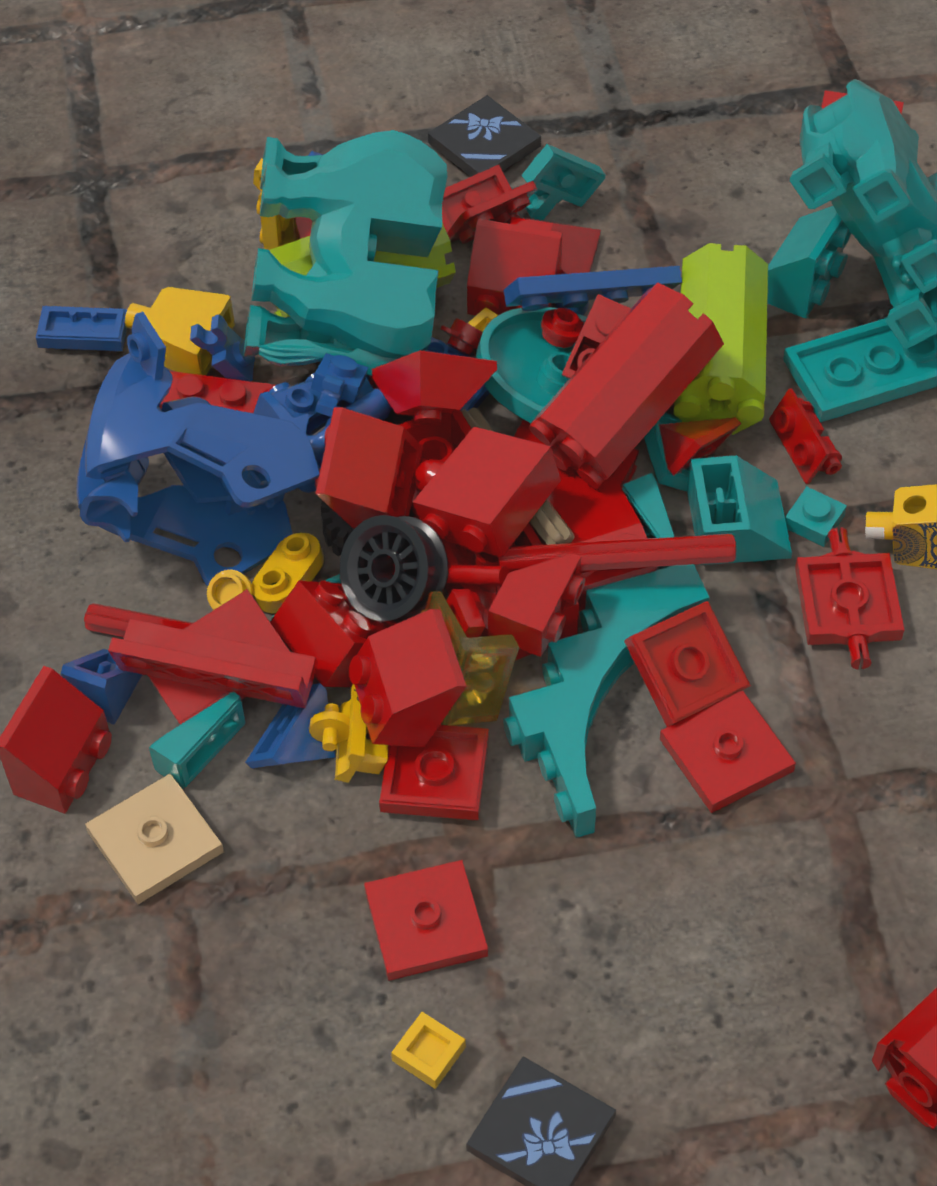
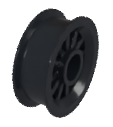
M375 516L360 523L347 538L340 558V579L349 602L362 615L378 621L407 620L432 609L440 600L448 579V557L444 544L437 532L426 523H423L422 520L409 516ZM393 562L395 563V573H394V575H393V571H392Z

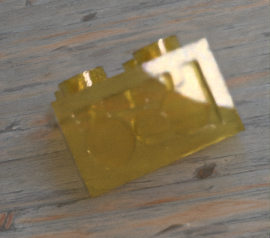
M431 591L426 608L421 613L430 609L441 610L467 686L442 721L443 724L459 725L497 721L519 650L517 642L512 635L467 638L441 591Z

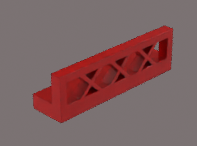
M129 619L124 638L112 637L108 649L120 670L228 693L235 692L238 695L305 709L318 665L316 657L133 619Z

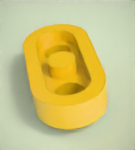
M295 533L284 538L275 548L252 581L253 595L261 610L267 613H276L298 580L312 581L324 563V554L315 536L309 533Z

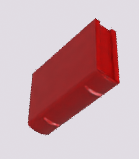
M248 589L183 629L290 652ZM148 676L180 725L230 694L224 691ZM239 695V696L241 697V701H242L243 699H245L246 697H248V696Z

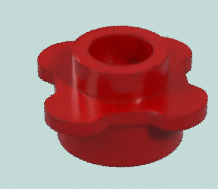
M456 318L450 328L444 325L440 328V330L450 336L447 344L467 356H470L473 349L477 351L483 332L474 326Z

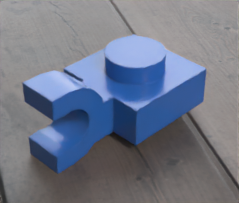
M218 314L212 317L211 331L205 330L200 324L191 326L190 340L213 355L212 366L218 372L229 379L253 380L255 356H243L245 340L228 326L221 315Z
M326 353L314 374L311 389L322 392L315 412L332 417L333 409L338 406L341 399L354 403L364 385L369 367L357 364L355 360L347 356H333Z

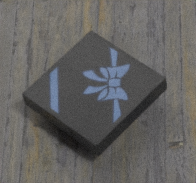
M486 95L428 132V143L469 176H474L496 165H500L502 171L506 170L541 147V135Z
M523 1056L466 1143V1151L525 1186H573L614 1120L616 1109Z

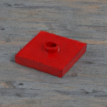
M708 601L624 640L666 727L751 686Z
M743 690L660 730V741L711 813L793 773L795 770L796 762Z
M440 725L425 747L388 745V759L385 764L379 800L380 812L479 820L489 743V729Z
M462 860L364 883L365 894L388 981L488 957V946Z

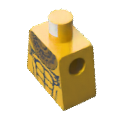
M937 484L900 487L895 491L893 512L867 511L866 539L893 540L894 561L897 564L937 569Z

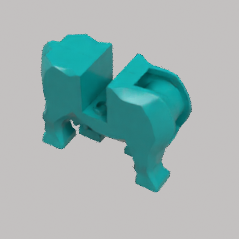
M854 79L846 85L848 94L827 107L822 108L817 105H809L805 108L799 140L803 165L793 171L790 182L809 209H816L831 201L851 234L874 257L890 303L894 307L889 311L885 321L903 348L908 349L937 334V172L926 177L918 165L919 135L916 130L911 129L906 123L893 100L865 83Z
M390 130L371 133L341 143L323 156H295L286 151L278 138L267 137L263 153L260 189H262L260 216L273 217L281 215L285 219L295 217L310 218L312 226L309 248L313 267L307 275L296 273L282 265L269 250L258 248L255 259L251 301H270L291 317H281L269 312L262 306L250 305L243 356H256L259 354L272 364L297 366L321 362L326 353L333 356L343 355L352 358L357 364L369 367L367 375H372L373 368L419 350L427 351L431 342L435 317L438 270L373 261L376 251L428 258L442 228V201L448 178L447 164L433 149L408 134Z

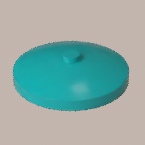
M546 307L537 311H523L522 308H517L498 315L485 327L476 351V358L497 361V371L484 384L487 390L509 411L530 423L569 380L562 376V372L576 341L571 347L561 348L548 343L542 335L541 320L544 313L557 308ZM577 314L578 317L585 324L587 317Z

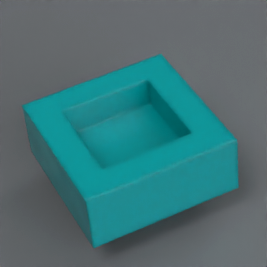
M806 486L785 517L787 530L824 547L829 540L828 532L833 528H837L845 517L847 505Z

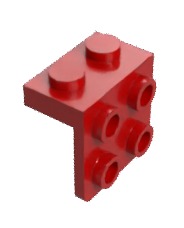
M496 165L446 187L442 201V223L450 242L460 239L462 244L474 240L478 219L510 224L512 216L520 217L518 212L531 204L529 198L537 190L534 181L511 189L500 165Z

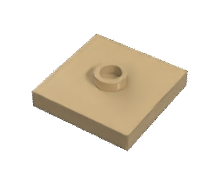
M171 773L85 823L88 834L137 904L142 903L224 852L223 845Z

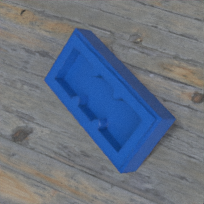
M43 306L36 334L38 348L123 351L127 327L125 326L127 309Z

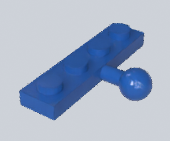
M680 266L518 277L504 289L506 307L522 306L523 311H537L548 307V303H555L556 308H567L577 314L584 315L588 310L589 300H595L598 294L615 302L624 303L629 300V297L643 296L656 283L674 289L682 283Z

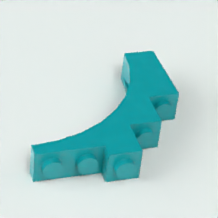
M694 564L675 565L586 590L585 610L580 611V621L584 633L560 639L556 643H548V662L542 664V672L547 686L509 697V717L503 718L507 740L510 746L518 745L524 762L538 758L544 780H553L558 792L554 794V802L559 818L562 822H570L576 838L595 832L596 805L586 774L585 751L588 733L600 704L618 678L635 663L624 640L703 602H709L710 597Z

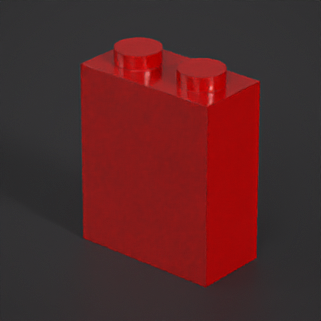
M473 427L415 498L413 504L419 519L432 527L442 541L467 547L474 552H484L502 558L560 483L561 477L551 446Z

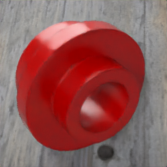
M567 308L548 310L544 313L541 320L544 339L548 343L561 348L573 346L584 326L578 315Z

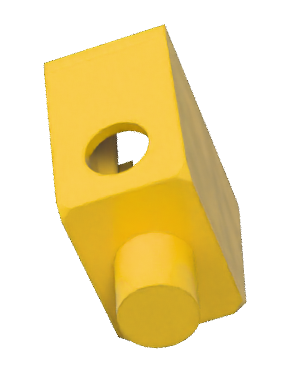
M173 287L162 289L151 308L136 303L130 304L125 316V326L132 329L135 314L144 312L166 346L164 366L175 372L207 375L212 366L213 355L190 340L191 326L200 324L205 330L211 331L212 317L218 314L225 319L231 329L235 325L231 296Z

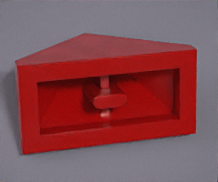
M736 417L659 424L668 470L675 476L690 467L691 459L705 458L711 455L742 423Z

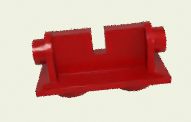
M789 388L770 416L769 421L805 484H810L818 471H825L827 475L837 473L842 468V455L836 450L829 436H821L824 428L814 413L813 405L809 401H804L803 398H798L793 389Z

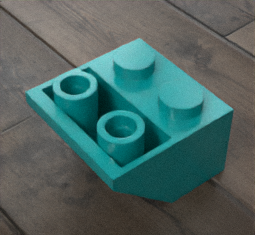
M834 206L798 219L768 265L767 304L806 319L815 304L821 306L824 303L830 289V280L832 277L839 278L845 268L848 254L843 253V249L851 237V232L836 212Z
M737 455L691 459L687 494L695 536L734 535L736 558L733 562L726 563L791 559L792 550L778 481ZM709 563V564H700V565L724 564V563Z

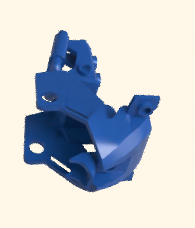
M136 313L132 325V334L127 338L130 353L116 360L100 387L93 407L77 474L76 489L80 517L85 524L98 526L118 535L124 542L132 540L194 561L207 586L217 573L224 570H236L245 574L267 561L278 544L284 538L293 534L286 505L283 501L285 493L297 488L306 493L316 491L315 480L320 475L319 469L321 468L325 451V431L330 425L332 417L315 412L317 402L322 394L320 391L311 389L315 373L311 374L303 383L290 386L289 383L284 382L274 386L269 392L261 393L253 413L214 406L200 397H187L163 402L162 408H160L159 405L169 393L173 380L172 374L164 366L166 346L145 313ZM366 375L364 385L355 402L352 403L341 399L337 407H343L384 421L389 417L393 408L380 389H373L368 381L370 376ZM325 426V428L321 432H319L316 435H313ZM163 453L183 485H171L157 492L138 497V485L147 472L149 465L148 457ZM155 528H159L198 542V544L192 547L153 532ZM222 547L233 548L240 554L241 562L234 567H223L215 561L214 552Z

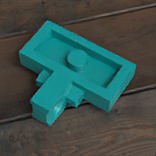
M546 144L522 174L527 183L534 181L537 190L529 198L531 204L525 209L531 218L544 220L554 206L562 200L582 207L606 179V174L600 166Z

